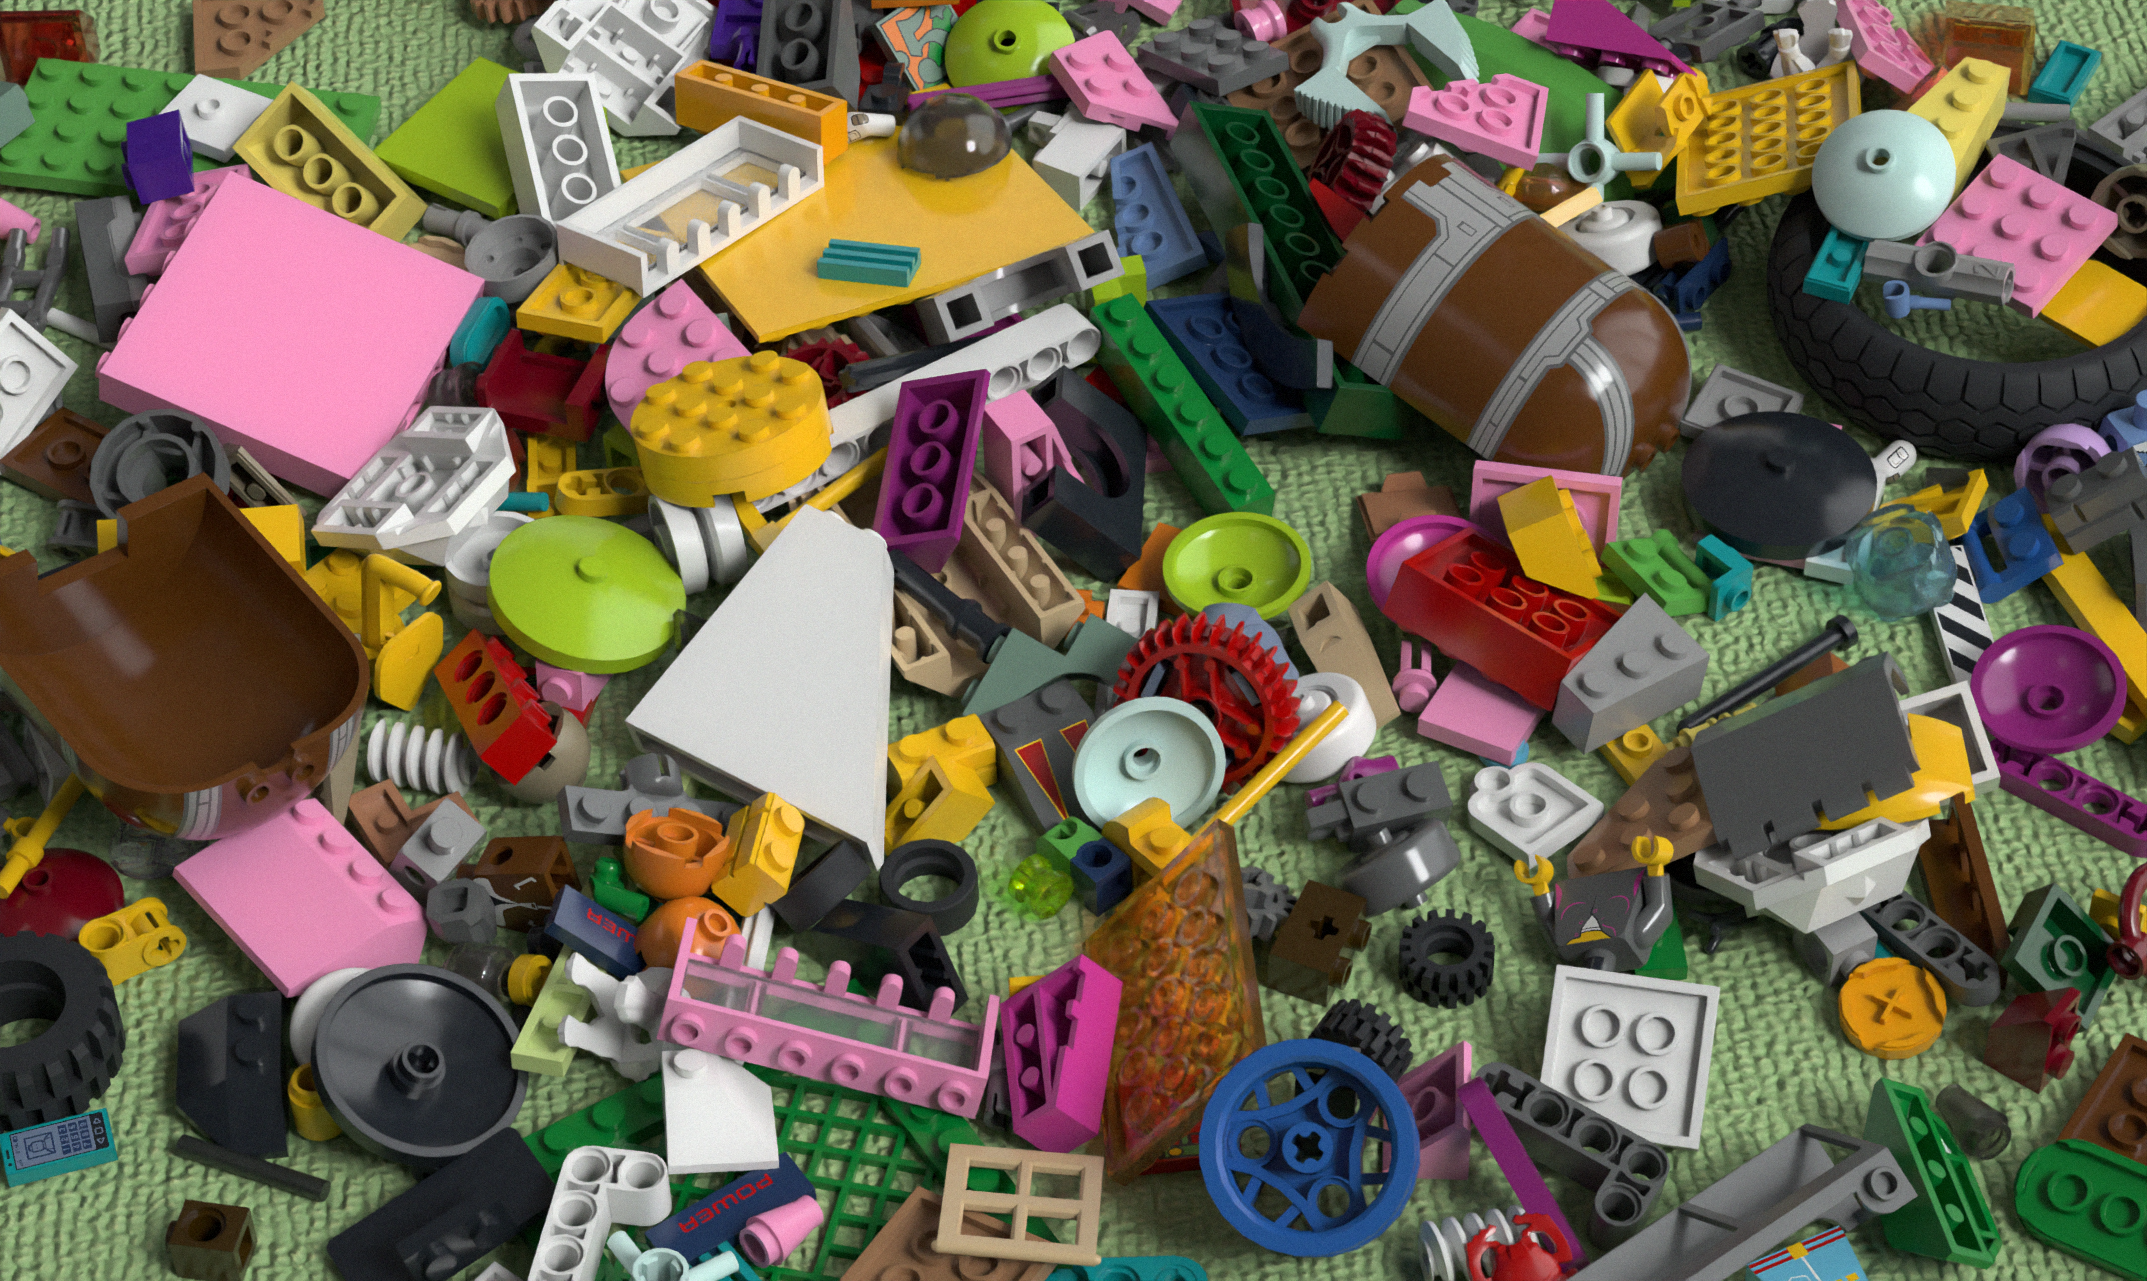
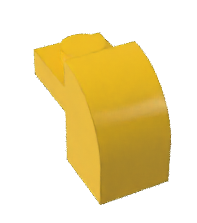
M1150 797L1106 822L1102 828L1101 835L1131 858L1132 887L1134 889L1142 883L1140 877L1145 872H1148L1162 885H1166L1205 862L1204 846L1171 820L1170 804L1157 797Z

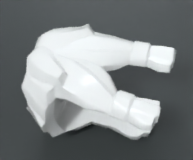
M1805 0L1799 4L1797 11L1804 23V35L1800 38L1796 29L1788 28L1773 31L1779 52L1772 64L1770 77L1775 79L1855 59L1851 53L1850 44L1853 37L1852 31L1844 28H1835V18L1838 9L1834 0ZM1858 70L1861 86L1867 77Z
M577 952L573 953L569 960H566L564 967L566 979L588 992L598 1017L589 1024L580 1023L570 1015L562 1017L557 1030L559 1043L569 1047H579L588 1050L594 1056L600 1057L601 1060L610 1061L613 1068L621 1073L623 1077L632 1078L635 1082L648 1079L662 1070V1051L685 1050L687 1048L686 1046L656 1039L673 969L649 967L646 971L637 973L635 976L628 975L624 981L619 982L612 976L599 971L597 967L588 963ZM682 990L681 996L689 998L688 994ZM642 1028L649 1032L652 1040L651 1043L646 1045L640 1044Z

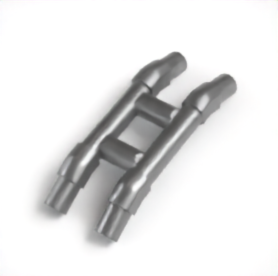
M63 227L53 228L50 248H48L47 259L44 265L45 270H24L27 232L23 229L12 228L9 230L7 248L4 250L3 262L0 267V309L1 307L10 308L42 334L48 323L47 313L51 309L60 281L64 278L68 268L70 255L68 249L71 232ZM38 288L34 300L10 301L14 289Z

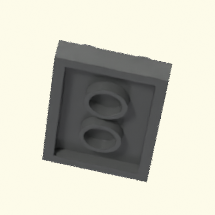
M1210 19L1194 20L1188 24L1187 28L1176 32L1157 34L1154 36L1153 41L1137 46L1138 63L1218 97L1289 70L1287 52L1269 46L1268 42L1257 41L1244 36L1238 30H1230L1217 25Z

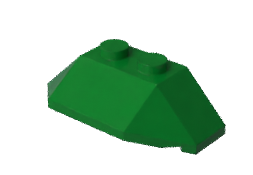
M1881 1077L1873 1087L1862 1140L1886 1146L1918 1195L1898 1210L1889 1214L1879 1215L1886 1239L1892 1248L1903 1252L1987 1270L1994 1264L1995 1257L1999 1253L2003 1242L1967 1156L1946 1124L1928 1108L1931 1102L1921 1088Z

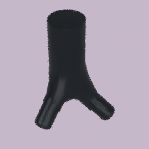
M1744 905L1720 913H1707L1692 908L1687 913L1689 919L1710 927L1709 932L1712 936L1705 947V952L1710 955L1715 953L1719 944L1730 933L1758 920V916L1747 918Z

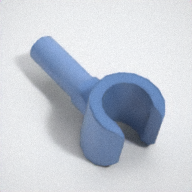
M1900 280L1888 281L1883 285L1885 311L1892 318H1903L1909 314L1910 309L1950 311L1951 299L1910 295L1908 284Z

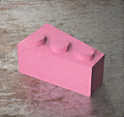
M1025 389L985 405L982 418L985 478L996 488L1020 520L1023 489L1056 464L1084 483L1071 462L1072 458L1055 424ZM1028 529L1034 538L1038 537L1037 534Z

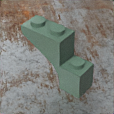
M1090 613L1085 624L1077 621L1071 629L1064 643V647L1069 651L1064 656L1013 627L1007 638L1000 635L991 647L986 659L987 662L991 663V666L983 680L980 681L975 678L966 690L961 701V705L966 707L962 715L963 717L973 713L977 716L983 715L1064 679H1068V681H1094L1114 688V684L1119 679L1117 674L1119 666L1125 660L1127 652L1139 639Z

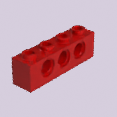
M474 628L433 671L479 758L515 786L556 745L557 740L548 726L552 718L536 702L540 697L524 681L528 676L513 660L516 654L509 645L495 634L488 639Z

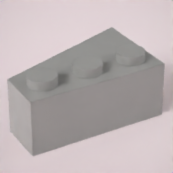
M1644 593L1561 681L1552 723L1584 755L1626 734L1628 731L1634 730L1699 697L1710 655L1654 600Z

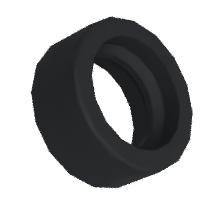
M930 838L910 841L892 851L884 860L879 873L881 906L930 915L940 937L947 936L963 928L976 913L979 902V886L975 862L963 848L949 841ZM925 875L945 876L960 886L954 894L942 900L931 902L912 900L898 891L904 883L915 877Z
M842 839L796 875L789 883L787 894L771 903V905L795 933L800 934L843 901L869 875L871 869L845 839Z

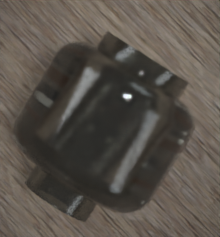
M467 941L460 943L443 963V969L471 980L494 997L504 1009L512 1002L508 991V975L516 957L510 949L497 944Z

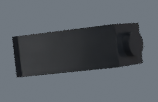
M844 899L810 929L828 970L834 961L841 960L847 962L851 967L849 981L856 978L866 993L875 999L877 998L882 978L887 974H896L903 980L902 993L898 1003L900 1006L928 1012L935 990L940 987H948L955 993L952 1016L969 999L930 915Z

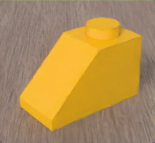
M932 754L885 809L884 852L887 857L894 849L910 841L930 838L945 840L954 844L964 840L995 805V801L976 771Z

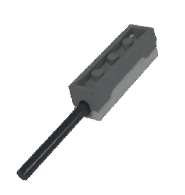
M129 195L104 196L94 200L74 202L79 240L99 343L117 341L124 321L128 317L134 319L140 310V300L146 287L150 283L156 285L155 276H149L146 273L130 275L124 260L143 220L141 211L132 212Z

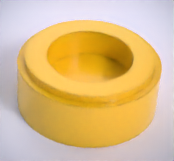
M522 954L513 962L508 975V991L512 1001L517 1006H534L553 968L551 961L546 956Z

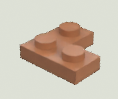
M390 778L351 794L347 809L348 816L378 862L387 871L399 850L444 799L448 798L479 823L458 791L411 810Z

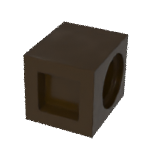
M185 1199L178 1220L170 1222L165 1237V1249L167 1253L172 1255L177 1277L202 1281H243L258 1242L250 1208Z

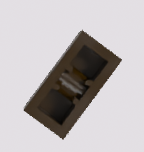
M1308 879L1269 953L1267 988L1327 1007L1336 988L1344 990L1352 972L1353 960L1351 959L1355 951L1362 953L1370 939L1372 923L1366 921L1368 899Z

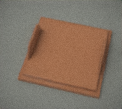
M1421 471L1387 474L1380 492L1362 493L1361 496H1356V502L1371 545H1374L1376 540L1386 530L1397 523L1413 517L1446 515L1463 519L1451 487H1447V485L1427 487Z

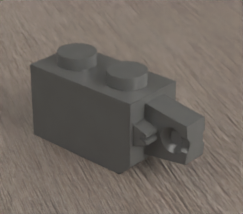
M1436 760L1341 782L1338 784L1336 794L1325 798L1324 805L1305 810L1302 825L1308 842L1336 837L1338 842H1346L1348 851L1361 853L1371 847L1366 838L1383 827H1387L1392 835L1415 822L1435 817L1440 819L1447 828L1453 803Z

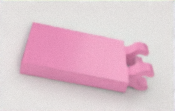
M1458 660L1418 718L1417 733L1511 766L1523 740L1525 739V743L1527 742L1547 710L1538 709L1527 704L1522 699L1521 694L1504 684H1496L1486 680L1480 674V670L1463 660Z

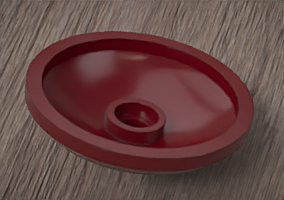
M43 848L44 857L39 864L24 874L7 899L0 898V933H3L4 937L17 936V931H34L36 936L44 937L46 932L64 937L67 945L71 941L79 944V932L86 923L126 907L122 882L112 866L94 854L73 848ZM7 861L0 865V872L6 865Z

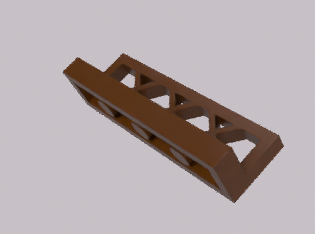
M1960 792L1950 797L1947 819L1928 820L1931 837L1920 845L1915 860L1929 910L1993 958L1998 964L2001 990L2006 988L2008 971L2000 963L2011 944V939L2006 931V922L1971 802L1965 804L1963 793ZM1940 947L1943 958L1954 952L1948 947ZM1965 975L1966 982H1967L1968 980H1970V978Z

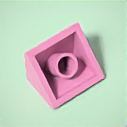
M1465 1040L1401 1076L1396 1083L1412 1109L1420 1135V1167L1417 1178L1468 1180L1471 1117L1456 1092L1458 1087L1471 1080L1472 1045ZM1384 1115V1126H1383V1129L1389 1130L1388 1125H1387V1121H1386V1118H1385V1115ZM1383 1142L1382 1172H1388L1391 1161V1144Z

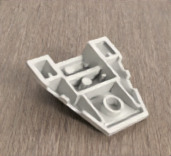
M558 0L534 24L531 33L547 73L595 74L602 106L607 108L608 125L621 135H677L683 125L676 124L674 75L700 59L708 61L711 52L710 41L718 8L706 0Z

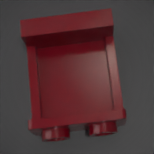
M511 328L503 343L496 345L492 360L485 372L477 376L473 388L474 399L478 401L479 408H494L506 427L587 443L609 406L605 387V373L609 354L613 346L600 343L591 360L585 362L526 350L523 344L522 330Z

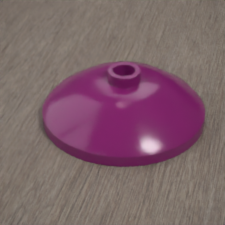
M2062 625L2025 627L1999 638L1978 659L1973 669L1970 683L1971 693L1983 727L2006 745L2037 754L2067 753L2096 742L2115 726L2124 710L2127 696L2125 671L2116 654L2097 637L2082 630ZM2044 708H2054V710H2043V709H2044Z

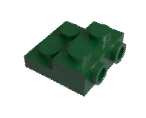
M2054 882L2025 894L2006 930L2013 937V940L2000 964L2030 994L2066 987H2073L2081 991L2077 1015L2082 1017V1022L2077 1032L2078 1034L2089 1028L2116 975L2106 958V951L2114 940L2073 901L2068 893L2063 891Z

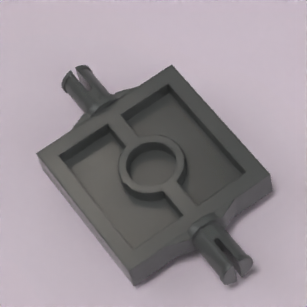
M1698 0L1690 4V8L1685 7L1644 31L1666 49L1687 45L1692 54V62L1704 64L1715 60L1719 53L1729 47L1746 43L1749 40V36L1766 26L1763 11L1755 9L1761 6L1762 0Z

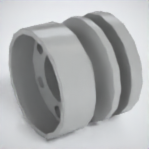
M517 214L506 216L486 225L473 236L465 249L464 263L469 273L485 279L483 297H500L506 303L510 313L509 331L511 328L522 330L523 338L541 335L536 331L517 328L516 311L559 263L557 231L550 221L539 215Z

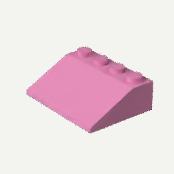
M316 798L303 799L277 818L252 830L221 838L174 867L172 875L286 998L302 995L316 980L336 970L354 967L375 969L403 963L418 964L430 924L426 916V910Z

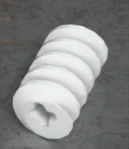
M381 719L375 725L369 740L367 754L368 770L375 783H380L390 778L397 787H405L408 784L414 790H425L428 787L435 794H443L446 791L451 794L458 791L462 797L468 793L475 782L482 760L476 753L471 741L467 748H463L462 733L454 732L448 745H444V732L442 729H434L429 741H425L424 727L416 725L410 737L406 738V726L403 722H396L389 735L387 734L385 719Z
M1517 1204L1510 1205L1505 1218L1498 1209H1489L1485 1213L1484 1223L1476 1213H1467L1463 1219L1462 1227L1456 1218L1451 1216L1445 1217L1440 1231L1434 1222L1424 1221L1420 1225L1418 1236L1419 1261L1424 1280L1434 1281L1435 1276L1440 1275L1443 1281H1455L1456 1272L1462 1271L1467 1281H1470L1464 1244L1471 1240V1236L1478 1234L1479 1229H1486L1488 1224L1496 1226V1233L1486 1241H1498L1504 1245L1515 1244L1521 1231L1529 1225L1516 1226L1511 1220L1515 1214L1521 1216L1525 1213L1524 1209ZM1531 1233L1532 1241L1540 1246L1537 1233ZM1492 1249L1485 1251L1480 1261L1481 1268L1484 1267L1489 1277H1491L1493 1258L1495 1257Z

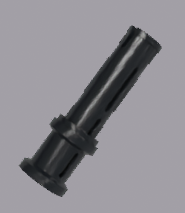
M894 549L888 554L894 568V584L944 622V628L949 637L954 640H963L977 651V658L981 662L990 664L986 659L994 642L1000 635L1007 638L1012 628L1006 623L998 624L982 612V605L978 601L969 598L961 599L908 558L903 551Z

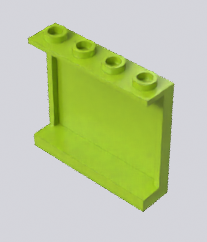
M479 56L372 152L402 181H409L495 218V221L506 216L520 214L495 108V101L508 74L522 73ZM603 107V111H604V115H605V119H606V123H607V127H608V131H609V135H610V130H609V125H608V117H607V108Z

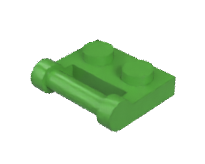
M1667 529L1658 530L1650 538L1609 542L1606 544L1600 559L1639 598L1646 593L1670 617L1708 612L1711 585L1716 579L1711 580L1678 547V540Z

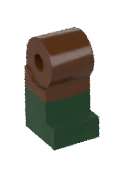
M1676 199L1665 201L1662 210L1666 221L1662 229L1657 230L1654 234L1655 251L1663 269L1668 270L1683 261L1701 262L1709 253L1719 233L1712 214L1695 217L1692 213L1680 216Z

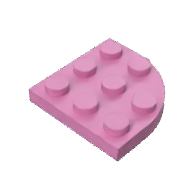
M680 279L641 309L618 335L606 365L605 387L607 398L621 426L633 439L630 420L636 406L646 396L645 392L650 386L663 383L682 373V369L687 364L695 361L711 363L734 357L752 356V354L693 290Z

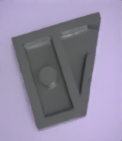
M2074 119L1986 140L1988 158L1991 162L2000 153L2064 186L2077 137L2076 122Z

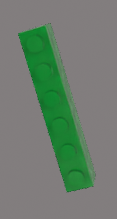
M1131 292L1092 307L1090 309L1089 322L1102 335L1101 346L1094 355L1138 419L1147 424V432L1159 445V449L1206 516L1210 517L1230 512H1251L1272 517L1275 501L1274 490Z

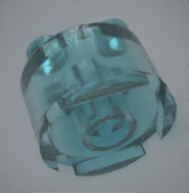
M1910 504L1889 505L1868 514L1859 522L1861 529L1854 536L1853 540L1850 535L1845 545L1846 560L1864 602L1885 622H1895L1901 618L1920 615L1934 607L1945 606L1954 597L1953 587L1957 580L1958 568L1941 523L1932 512L1927 510L1928 514L1916 511L1914 505Z

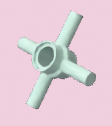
M1586 93V139L1575 145L1570 153H1539L1532 171H1569L1573 178L1586 185V189L1591 186L1592 188L1596 187L1603 199L1601 203H1604V185L1613 180L1620 171H1660L1662 168V155L1660 152L1620 153L1614 144L1604 139V93ZM1593 151H1596L1601 159L1600 168L1596 173L1589 166V158Z

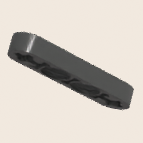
M1905 890L1901 894L1859 911L1860 915L1878 934V939L1903 959L1909 960L1911 965L1921 970L1924 967L1934 974L1943 990L1957 1002L1969 1007H1981L1994 1002L1999 997L2001 991L1998 964L1993 958ZM1905 919L1914 920L1919 923L1915 928L1908 931H1898L1891 927L1895 922ZM1935 947H1948L1954 951L1951 955L1939 959L1926 955L1929 950ZM1965 975L1970 978V980H1968L1967 982H1966Z

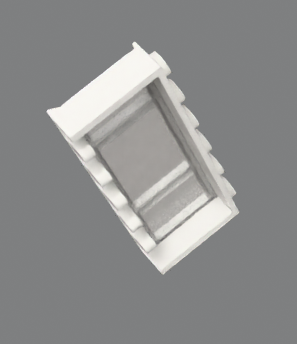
M739 115L558 222L556 228L559 264L563 266L568 262L572 263L576 267L634 289L640 297L645 298L824 187L823 146Z

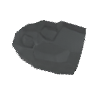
M468 878L442 882L428 891L426 916L436 937L459 948L464 947L473 953L491 945L497 936L495 905L485 886Z

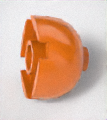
M669 808L668 817H652L653 809H647L629 818L624 831L623 860L630 880L639 889L663 904L685 896L700 897L712 889V881L724 866L730 845L729 834L725 838L721 835L723 826L717 820L700 812L683 808Z
M685 896L667 901L658 907L638 928L634 946L636 955L642 950L643 958L647 964L642 971H646L649 967L673 969L687 917L698 919L690 952L719 960L726 938L731 934L742 935L741 930L734 918L721 905L704 897ZM686 976L683 991L688 994L690 999L706 1000L707 1003L713 1001L727 986Z

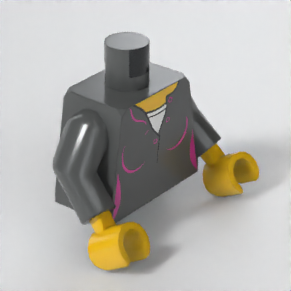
M1655 835L1653 842L1654 852L1651 855L1649 839L1642 836L1635 837L1631 846L1632 855L1636 861L1647 864V866L1556 881L1554 891L1552 892L1549 890L1548 883L1552 880L1554 868L1549 860L1535 854L1538 871L1532 878L1529 874V868L1524 861L1518 859L1515 862L1514 873L1516 878L1520 882L1532 886L1535 897L1530 898L1539 930L1557 959L1566 961L1569 966L1609 972L1639 969L1648 962L1653 945L1673 920L1670 875L1664 873L1663 866L1670 862L1674 853L1673 845L1668 839Z

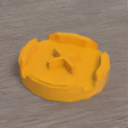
M1898 957L1877 958L1858 966L1848 976V981L1844 984L1843 989L1841 988L1838 997L1840 1027L1848 1040L1864 1053L1885 1060L1909 1059L1928 1050L1940 1037L1946 1020L1945 992L1934 974L1924 967L1921 970L1916 966L1910 965L1909 960Z

